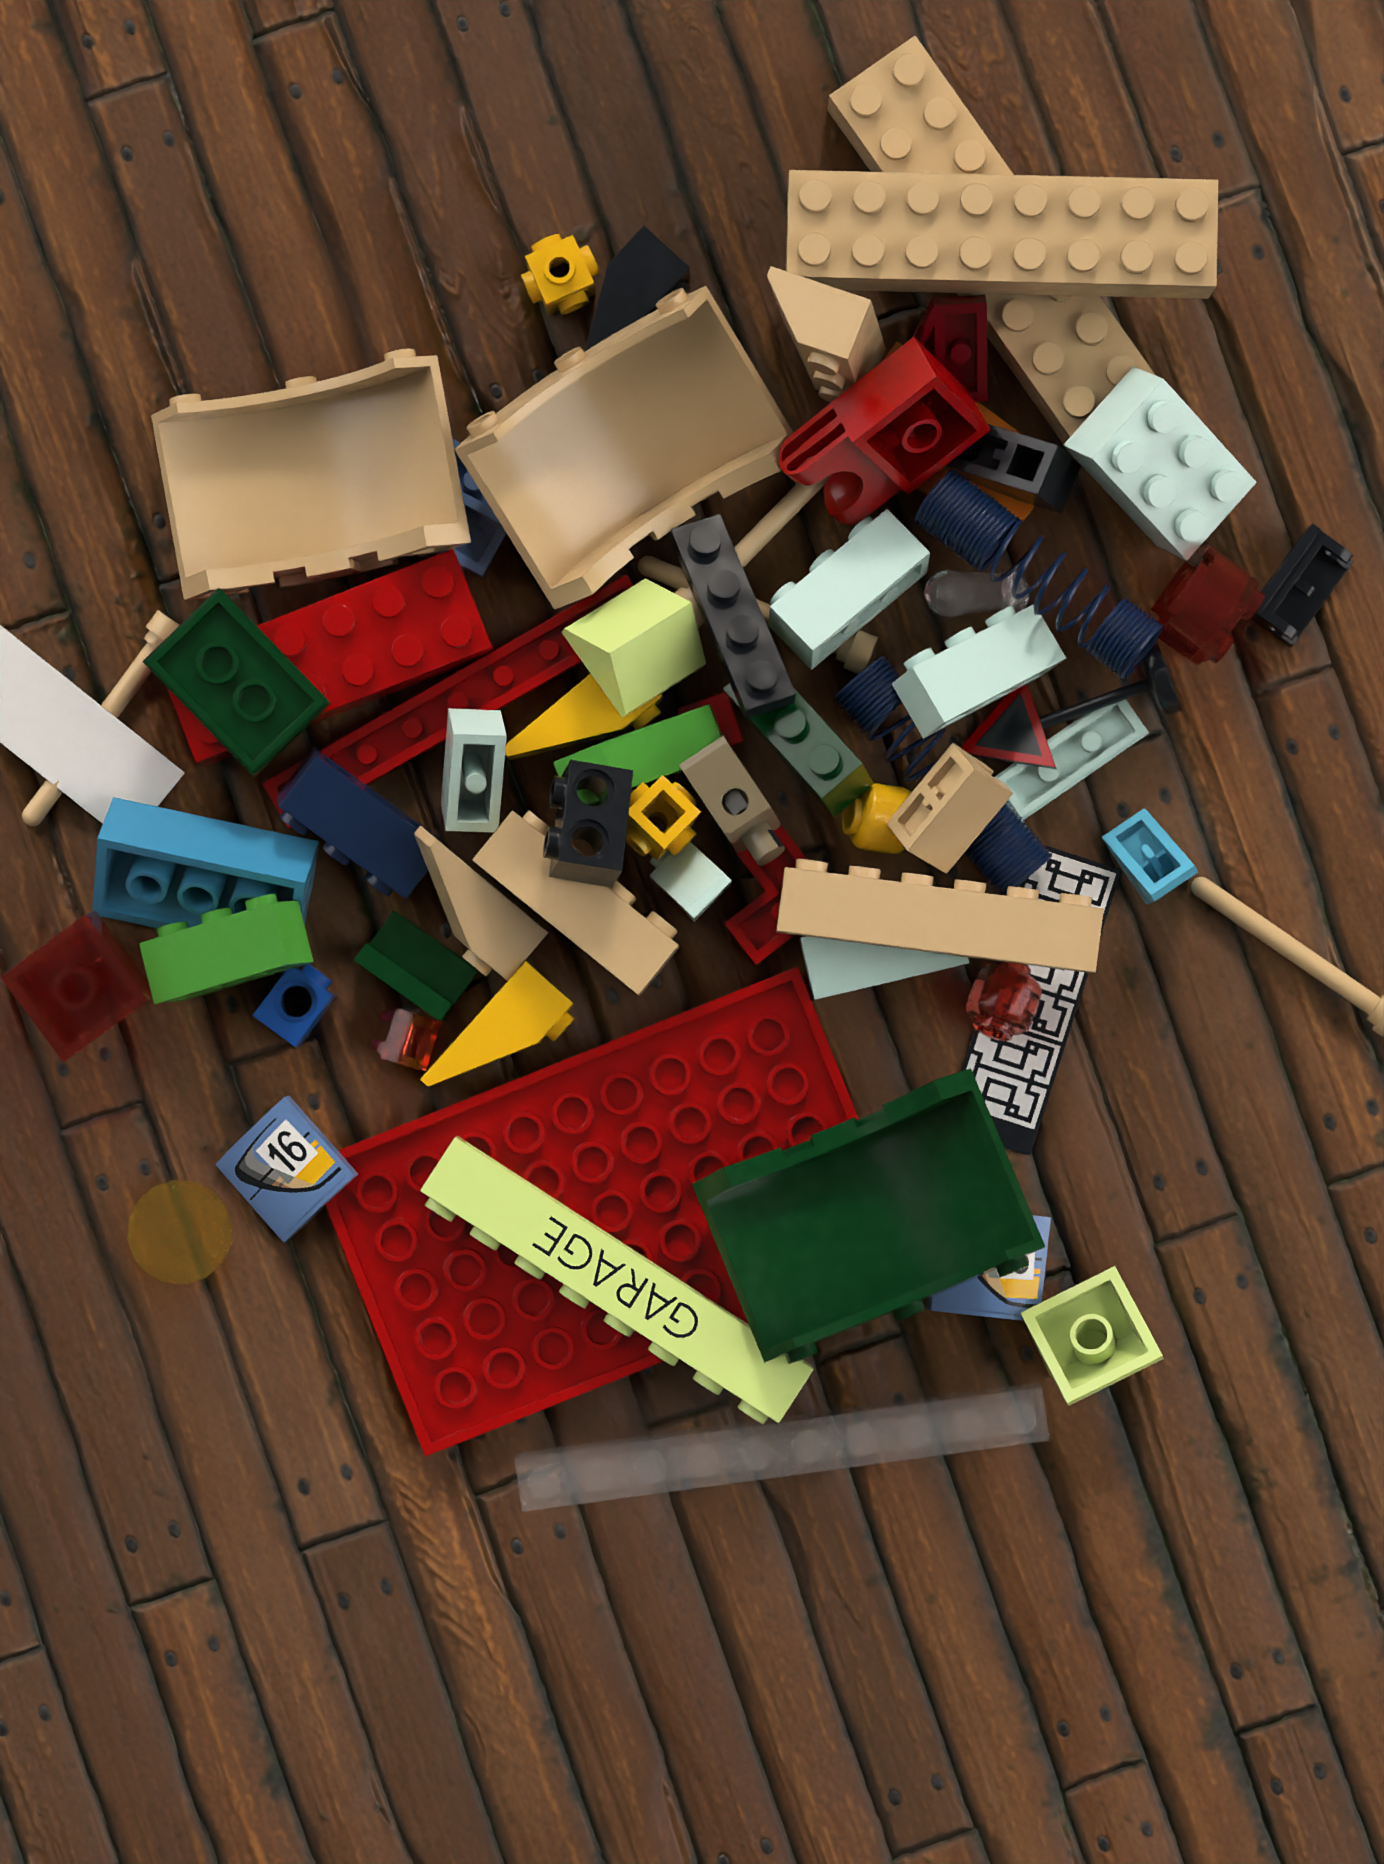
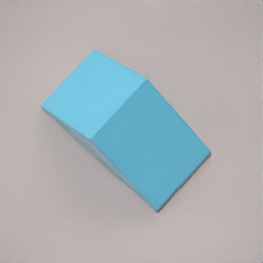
M1145 808L1102 836L1104 843L1146 905L1155 902L1198 873L1191 860Z

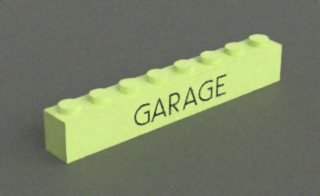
M459 1136L453 1139L420 1190L430 1197L425 1204L429 1209L450 1222L458 1215L471 1223L474 1227L469 1234L495 1251L500 1244L508 1247L518 1254L514 1262L517 1266L540 1280L546 1272L562 1282L563 1285L559 1292L582 1308H586L590 1301L608 1312L603 1320L608 1325L629 1338L634 1330L653 1341L648 1348L650 1352L672 1366H675L679 1359L697 1370L693 1379L711 1392L720 1395L725 1388L742 1400L737 1408L761 1424H764L768 1417L780 1423L814 1370L813 1366L803 1359L788 1364L785 1355L764 1363L748 1323Z

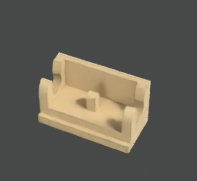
M952 743L894 813L887 825L907 851L947 874L1013 795V792L1006 784L991 776L994 772L991 768L962 750L958 745Z

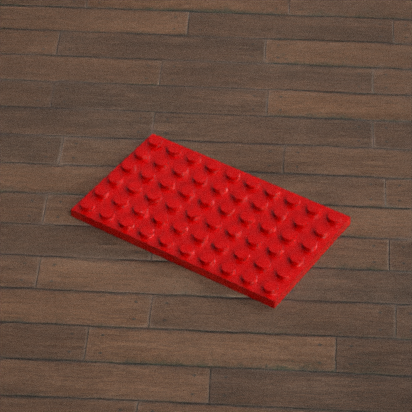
M798 966L338 1150L359 1175L325 1205L425 1457L663 1362L662 1359L648 1350L653 1341L634 1330L630 1338L603 1321L608 1312L590 1301L586 1308H582L559 1292L563 1285L562 1282L546 1272L541 1280L534 1277L514 1263L518 1254L508 1247L500 1244L496 1251L489 1248L469 1234L474 1225L458 1215L450 1222L425 1205L430 1197L420 1190L456 1136L467 1141L748 1323L692 1184L723 1167L780 1147L783 1151L810 1140L809 1137L813 1134L849 1119L856 1118L859 1120Z

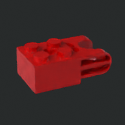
M912 337L792 433L780 447L779 465L781 470L791 480L805 486L814 485L825 477L832 475L824 486L825 506L835 520L842 524L853 525L865 519L900 490L910 494L991 429L969 391L915 337Z

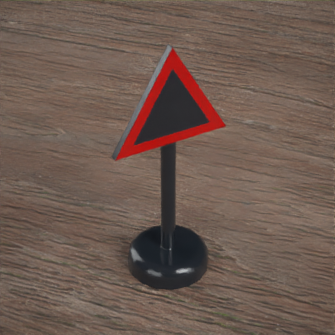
M1155 642L1142 660L1147 678L1041 717L1038 715L1029 686L1026 684L1007 694L960 748H963L965 752L973 757L1057 770L1044 733L1046 728L1150 690L1153 691L1158 707L1164 714L1172 715L1183 710L1158 642Z

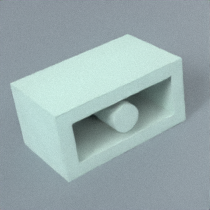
M448 708L441 793V809L446 831L494 833L499 827L507 738L501 710Z

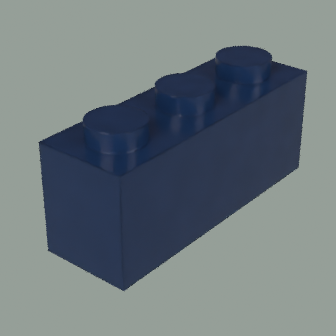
M313 747L276 796L278 807L284 810L280 818L286 824L302 835H305L309 829L326 841L322 848L330 856L346 866L353 860L368 871L364 878L373 887L387 896L396 891L407 899L428 871L414 835L416 830L422 825L315 747ZM422 826V827H423L425 830H427L431 835H433L438 841L441 842V840H440L439 837H437L435 834H433V833L430 832L428 829H426L424 826Z

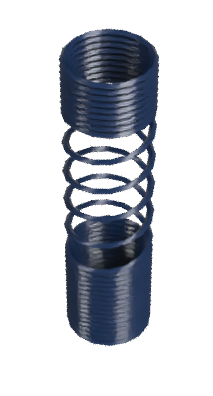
M957 470L947 472L922 502L915 515L914 524L919 525V528H923V531H927V534H931V537H935V540H939L944 546H948L949 550L952 549V553H956V556H960V559H964L969 565H973V568H977L979 572L984 571L993 562L990 570L991 582L996 583L1004 580L1020 567L1012 586V597L1014 599L1026 596L1043 582L1034 602L1035 615L1047 613L1065 598L1055 622L1056 631L1062 632L1071 628L1088 613L1078 635V647L1086 648V653H1090L1091 657L1094 656L1095 660L1099 659V663H1103V666H1107V669L1116 672V676L1120 675V679L1127 678L1153 647L1163 630V624H1159V621L1150 618V615H1146V611L1142 612V608L1133 605V602H1129V599H1123L1105 618L1093 637L1087 642L1082 643L1089 622L1109 591L1110 584L1105 585L1098 595L1073 620L1060 627L1062 616L1080 583L1088 573V568H1084L1051 604L1039 611L1038 606L1043 593L1065 558L1066 552H1062L1030 587L1022 593L1016 594L1019 581L1034 553L1044 540V535L1040 536L1008 571L1000 577L994 578L1000 558L1013 535L1023 523L1022 519L1016 517L1013 513L1011 514L1007 507H1003V504H999L994 498H990V495H986L984 491L982 492V489L974 485L973 482H969V479H965V476H961V473H957Z
M881 656L834 696V701H838L837 705H841L844 713H848L847 717H851V721H854V725H858L861 733H866L870 730L867 734L868 741L877 740L912 719L908 714L890 727L873 735L888 715L902 703L892 686V683L901 676H899V672H895L896 668H892L889 660H885L886 656ZM912 722L889 748L885 755V761H894L937 735L909 766L903 775L902 781L907 783L929 772L938 760L911 776L909 775L942 738L946 728L924 739L922 737L907 748L891 756L898 745L916 726ZM1008 801L964 852L966 857H970V861H973V865H977L976 869H980L983 877H987L990 885H994L993 889H997V893L1005 896L1008 886L1018 887L1052 858V853H1049V849H1045L1042 841H1038L1039 837H1035L1032 829H1028L1025 821H1021L1022 817H1018V813H1015V809H1011Z

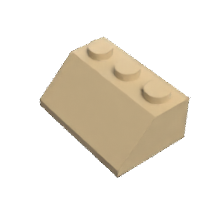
M770 266L767 278L788 332L814 388L819 390L818 395L831 403L880 364L886 347L870 299Z

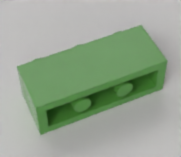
M269 894L245 901L247 910L233 914L232 908H223L200 915L202 920L200 925L189 928L188 922L182 921L157 928V938L139 943L154 1004L182 1002L314 962L299 901L278 902L276 894Z

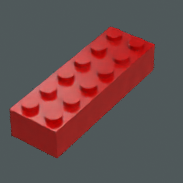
M454 549L257 625L277 648L331 702L310 725L476 661L495 650ZM168 689L196 763L206 767L232 757L233 755Z

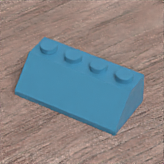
M113 797L97 838L92 915L153 928L187 921L190 928L202 924L200 915L223 908H232L233 914L247 910L245 901L259 896L276 894L278 902L299 901L305 925L315 879L319 841Z

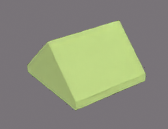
M646 578L562 631L564 637L622 718L698 671L706 664L692 603Z
M1115 1266L1021 1312V1316L1046 1369L1068 1406L1164 1359Z

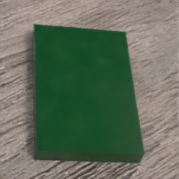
M220 588L208 597L142 661L254 777L331 704Z

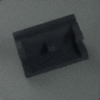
M1312 523L1299 537L1245 612V615L1289 647H1292L1354 562L1351 560L1353 554Z

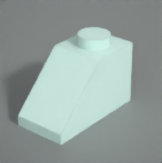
M691 842L676 856L668 850L658 861L654 857L650 860V863L656 868L649 875L650 879L694 922L731 886L732 880Z

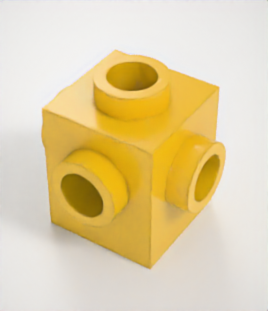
M560 234L548 236L531 246L533 253L525 256L528 272L521 274V278L532 303L534 304L542 300L548 315L560 311L561 315L568 314L587 305L590 302L589 297L596 294L592 277L600 274L589 246L586 245L579 248L573 235L562 239ZM563 263H567L570 267L568 274L562 278L554 277L549 272L550 269Z
M663 775L650 788L642 782L630 796L626 842L640 855L646 856L649 853L657 861L668 850L676 856L697 834L691 828L701 813L695 807V799L683 786L676 782L671 783ZM652 816L662 818L666 824V829L661 832L648 818Z

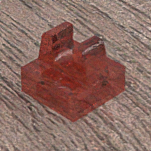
M398 1008L395 1011H383L380 1019L391 1023L386 1042L373 1039L372 1048L381 1054V1059L426 1072L441 1021Z

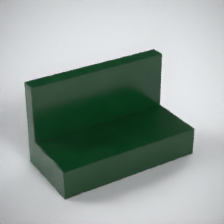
M394 910L370 944L365 943L354 959L355 962L441 1022L445 1020L479 972L474 966Z

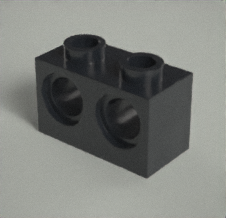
M570 760L562 776L553 777L549 794V808L557 809L555 827H547L543 845V858L551 859L549 877L612 888L623 868L633 770ZM589 790L598 797L600 805L589 806L583 803L578 797L577 791ZM578 839L586 841L592 846L595 855L586 857L578 854L573 849L571 841Z

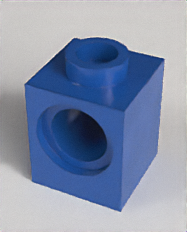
M306 964L302 970L298 967L286 970L252 1016L294 1047H300L337 996L328 990L333 981L310 964ZM301 986L309 991L312 1005L305 1015L294 1017L285 1008V997L292 988Z

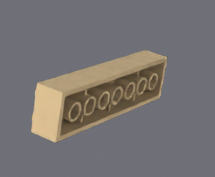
M916 36L910 38L829 95L828 112L871 172L1014 175ZM957 293L958 296H986L987 337L1063 445L1132 367L1155 375L1100 296Z
M789 170L787 186L786 271L840 290L1209 299L1217 286L1218 180Z

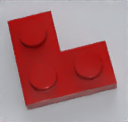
M781 825L774 832L785 849L780 856L770 863L759 866L748 849L737 853L734 849L736 855L765 892L726 921L724 925L755 965L795 936L793 934L776 932L783 873L785 867L795 868L796 859H808Z

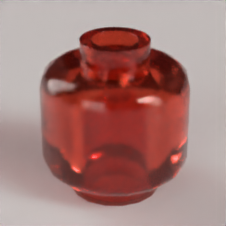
M1001 962L1000 965H986L977 972L966 1002V1012L973 1020L972 1025L976 1031L995 1040L1010 1041L1014 1035H1021L1030 1029L1041 999L1042 989L1039 983L1030 976L1031 969L1028 966Z

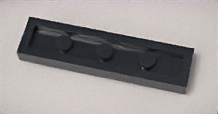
M715 515L671 529L670 541L744 718L747 719L795 703V690L721 515Z

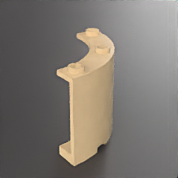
M707 286L689 294H686L683 288L677 289L656 303L658 308L656 311L614 333L584 352L581 347H576L563 354L554 362L557 368L556 371L518 396L496 414L494 411H490L471 422L467 426V430L471 435L454 449L554 610L594 594L611 576L634 558L629 550L632 546L648 535L654 540L660 539L669 533L671 529L678 527L695 516L696 512L692 506L718 492V490L724 499L753 483L781 471L779 465L780 447L794 432Z
M415 349L394 350L384 354V362L318 382L314 376L299 377L286 381V389L201 401L200 394L179 395L169 399V407L152 414L151 418L184 600L208 598L218 588L227 596L245 594L249 592L248 588L275 584V578L278 579L279 588L330 580L398 565V558L402 556L419 555V557H428L471 543L438 356H416Z

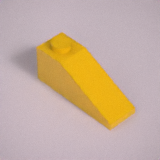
M590 673L506 744L505 755L509 760H514L624 734L632 726L635 730L644 728L662 713L657 705L663 701V695H658L622 718Z
M525 961L420 1080L428 1087L539 1044L546 1036L554 1042L575 1019L568 1013L574 1003L532 965Z

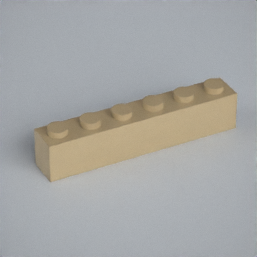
M796 859L795 868H784L776 927L777 933L1084 973L1096 972L1104 908L1091 907L1092 897L1060 893L1059 903L1038 900L1039 890L1011 886L1007 887L1006 896L985 893L986 883L968 880H955L954 889L933 886V876L914 873H902L901 882L880 879V869L849 866L848 875L828 873V863L806 859Z

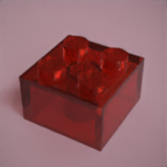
M96 910L82 916L0 977L63 1062L75 1056L153 999L149 982Z

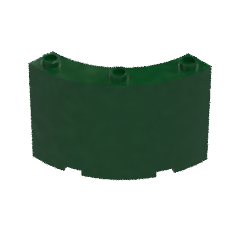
M971 1068L935 1079L883 1104L882 1110L859 1120L856 1118L849 1119L813 1134L809 1137L810 1140L783 1151L780 1147L723 1167L692 1184L764 1363L784 1355L788 1364L795 1363L818 1353L815 1343L893 1313L896 1322L926 1310L922 1300L995 1269L999 1278L1029 1266L1026 1258L1027 1255L1045 1248L1043 1239Z

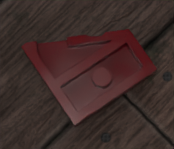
M986 296L932 297L913 337L969 391L975 402L988 401Z

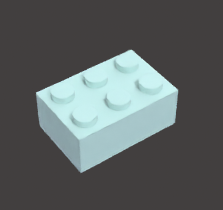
M1136 367L1131 368L1063 445L1157 547L1186 561L1257 483L1163 378Z

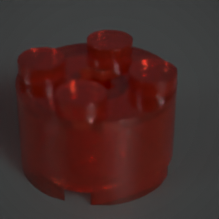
M1204 543L1195 551L1203 558L1194 567L1186 561L1182 564L1151 608L1154 613L1159 615L1155 621L1163 624V630L1158 639L1195 666L1208 660L1215 664L1218 663L1234 642V638L1229 635L1241 617L1246 621L1249 620L1265 598V594L1258 590L1259 581L1209 543Z

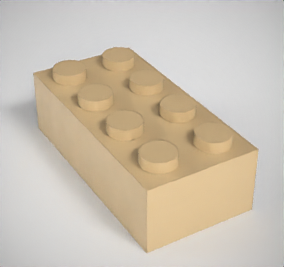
M512 810L472 860L627 987L641 996L679 949V945L672 940L677 934V930L654 911L645 918L631 907L637 900L636 897L617 881L611 888L549 877L551 859L543 858V845L548 825L529 810L523 818ZM572 845L573 849H574L578 854H580V855H582V856H585L583 853H581L578 849H576V848Z

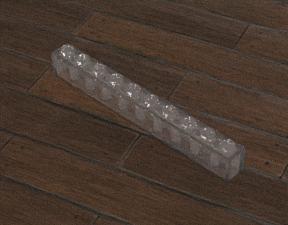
M1038 1383L787 1416L783 1417L780 1423L773 1419H767L764 1424L758 1421L521 1452L517 1453L515 1464L522 1512L1050 1440L1043 1389Z

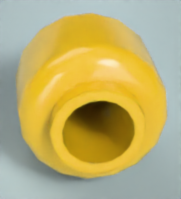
M874 783L843 810L842 829L844 834L850 835L852 844L858 849L894 855L901 853L906 848L887 824L911 794V791L904 787Z

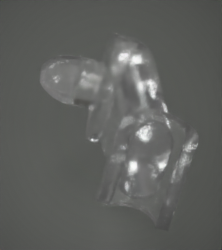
M946 569L930 577L926 584L924 595L927 605L933 612L944 617H955L1005 609L1009 606H1012L1017 613L1027 607L1029 594L1020 599L1012 597V586L1018 570L1014 571L1004 580L994 583L991 582L990 573ZM1002 569L1001 574L995 573L994 578L1000 577L1009 569ZM1024 574L1019 581L1016 594L1022 593L1029 587Z

